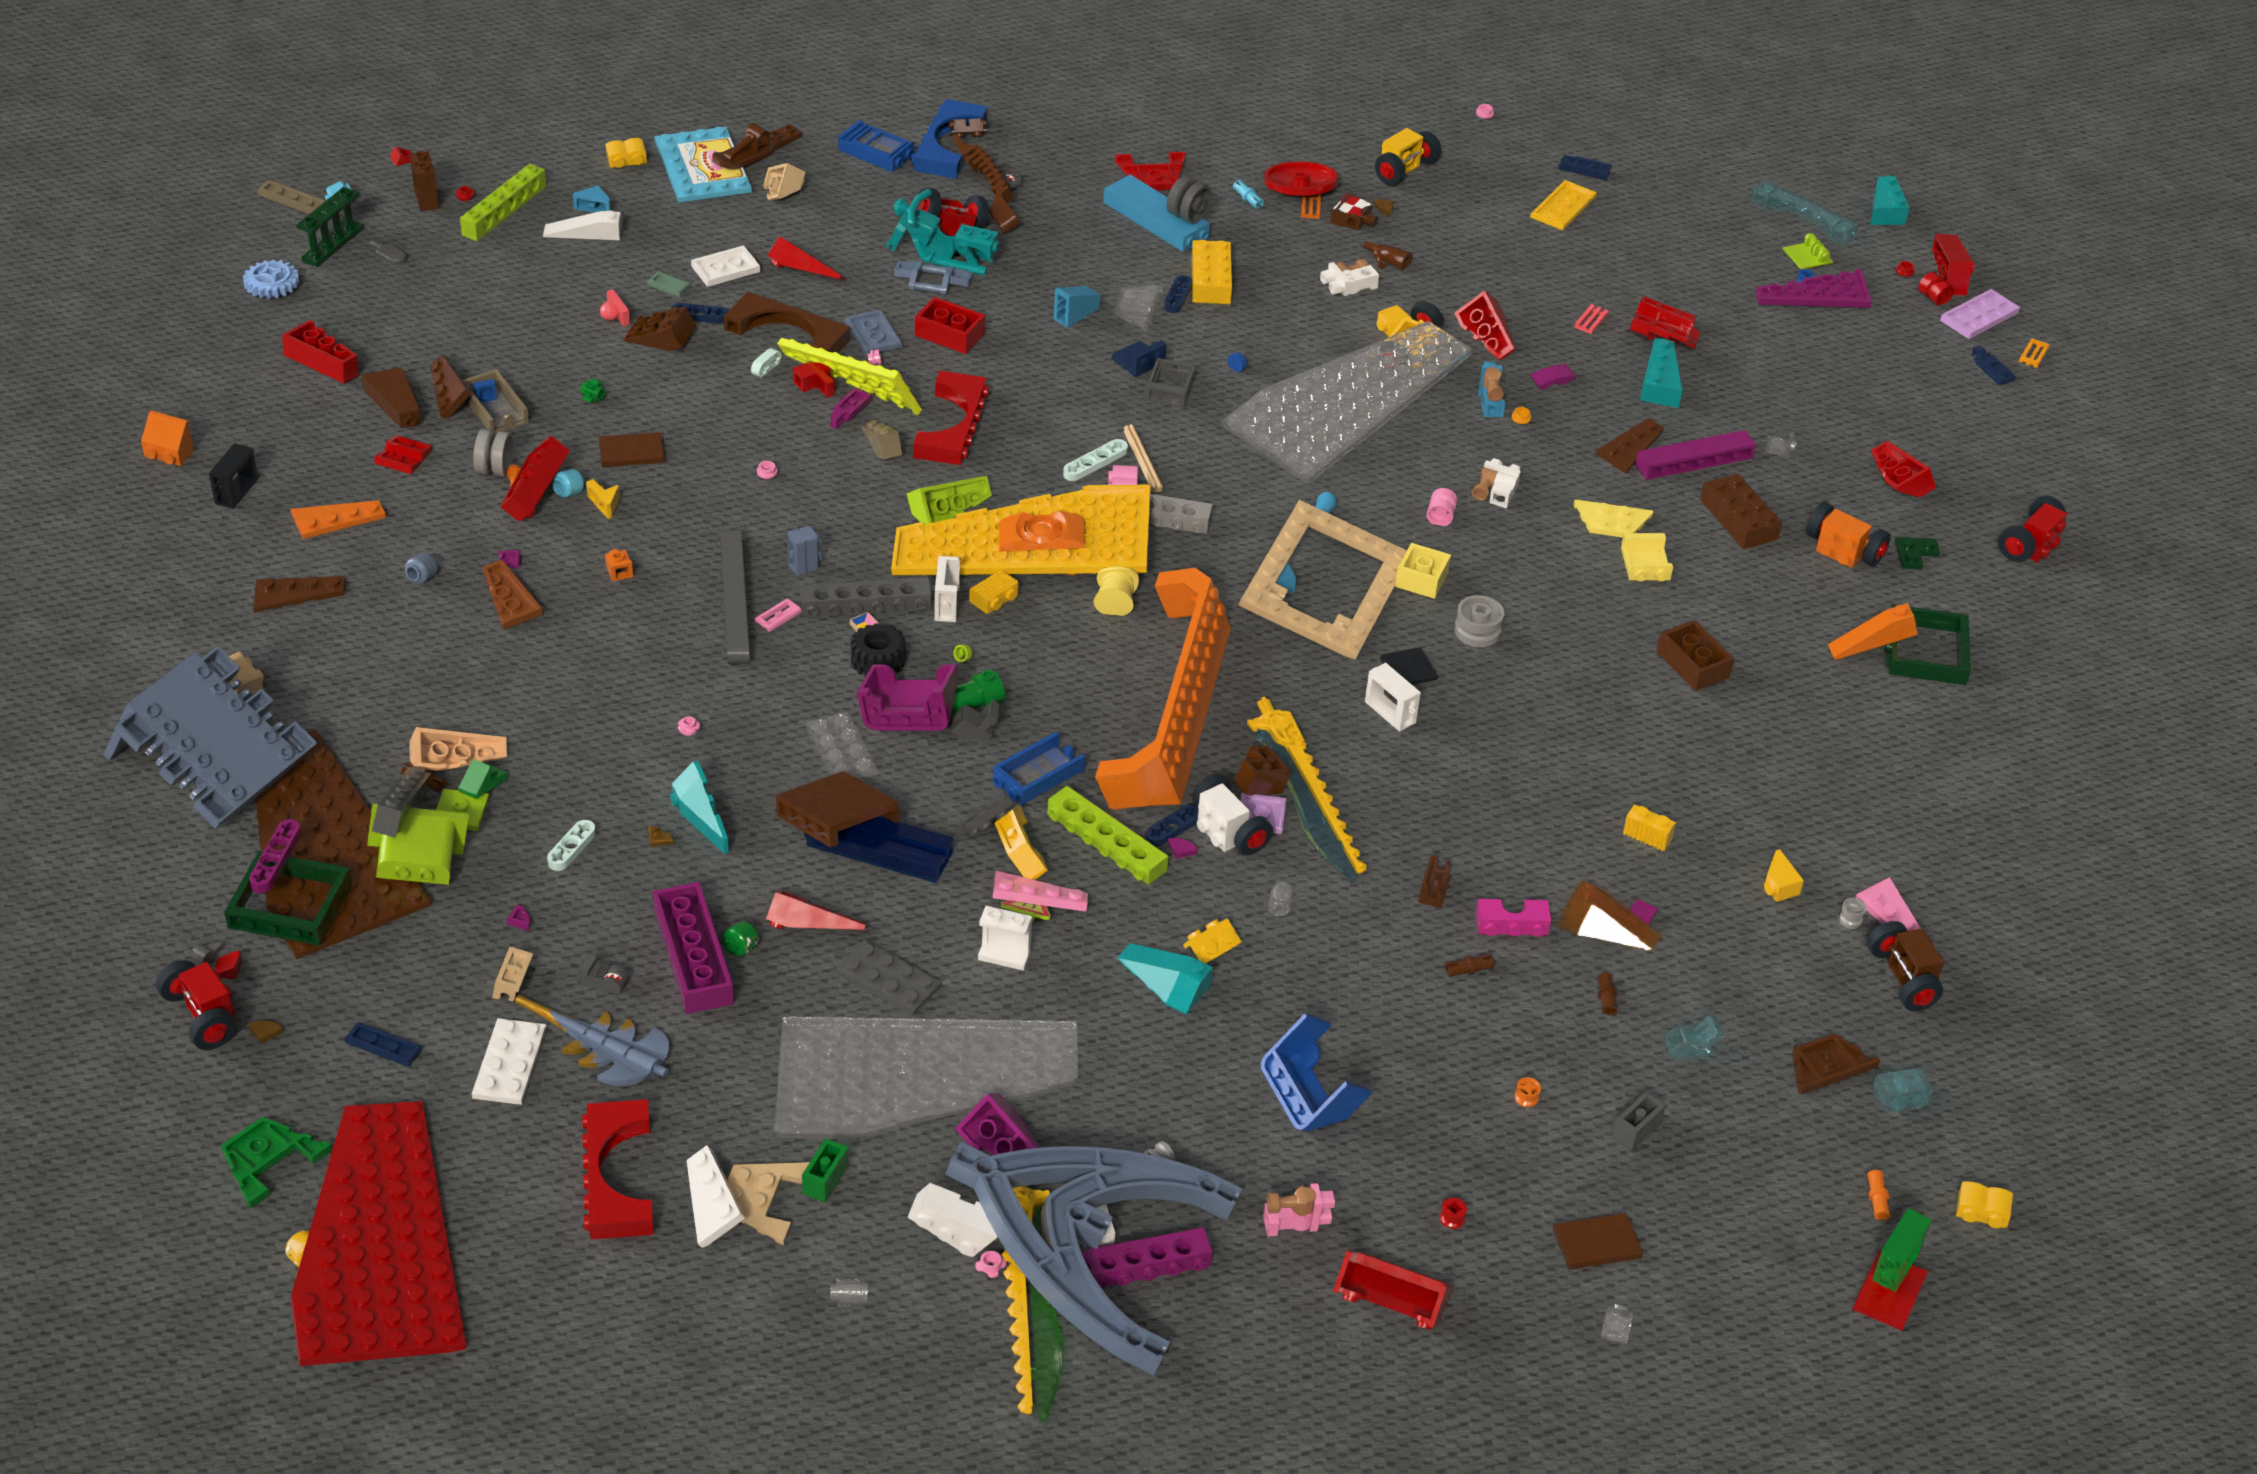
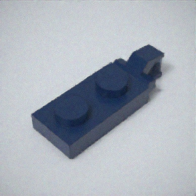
M1980 345L1973 347L1971 355L1975 357L1976 365L1999 386L2015 381L2016 376L1991 353H1987L1985 348Z

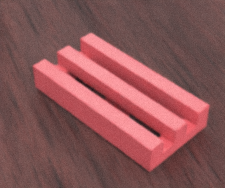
M1591 304L1577 320L1575 328L1592 334L1607 317L1609 310L1601 311V307L1595 309V305ZM1599 314L1600 316H1599V317L1597 318V320L1592 324V326L1588 329L1587 327L1591 324V322H1592V321L1596 318V316Z

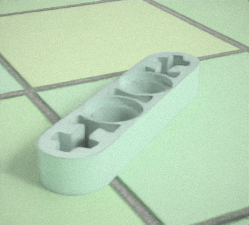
M1121 439L1112 440L1066 464L1063 469L1064 478L1069 481L1079 480L1125 456L1128 449L1126 441ZM1104 455L1107 456V458H1101L1099 456ZM1089 463V464H1092V465H1091V466H1086V465H1083V464Z

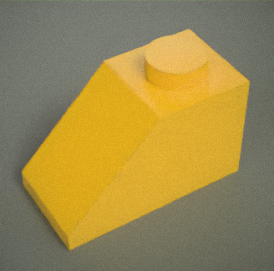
M1398 305L1378 311L1377 327L1380 331L1390 336L1404 317L1412 318Z
M1780 849L1775 851L1764 883L1765 892L1771 895L1777 902L1800 895L1804 882Z

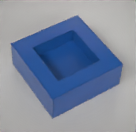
M493 379L473 383L474 395L480 403L497 400Z

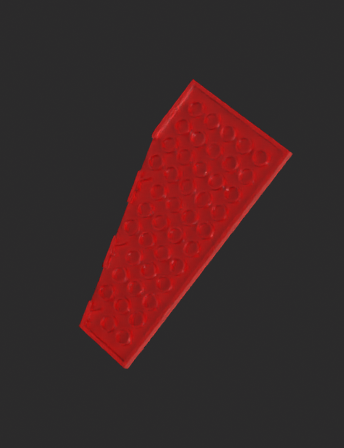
M422 1101L350 1105L344 1108L291 1293V1308L299 1366L452 1353L465 1350L466 1348Z

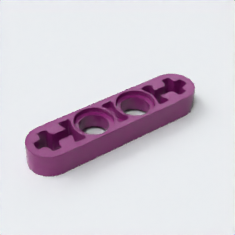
M284 820L276 828L250 875V884L254 892L265 893L274 886L301 836L300 826L296 820ZM278 845L286 846L283 850L274 849ZM268 862L277 863L275 866L272 867L265 866V864Z

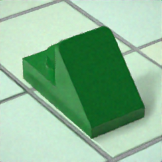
M474 759L459 786V792L477 799L507 780V772Z

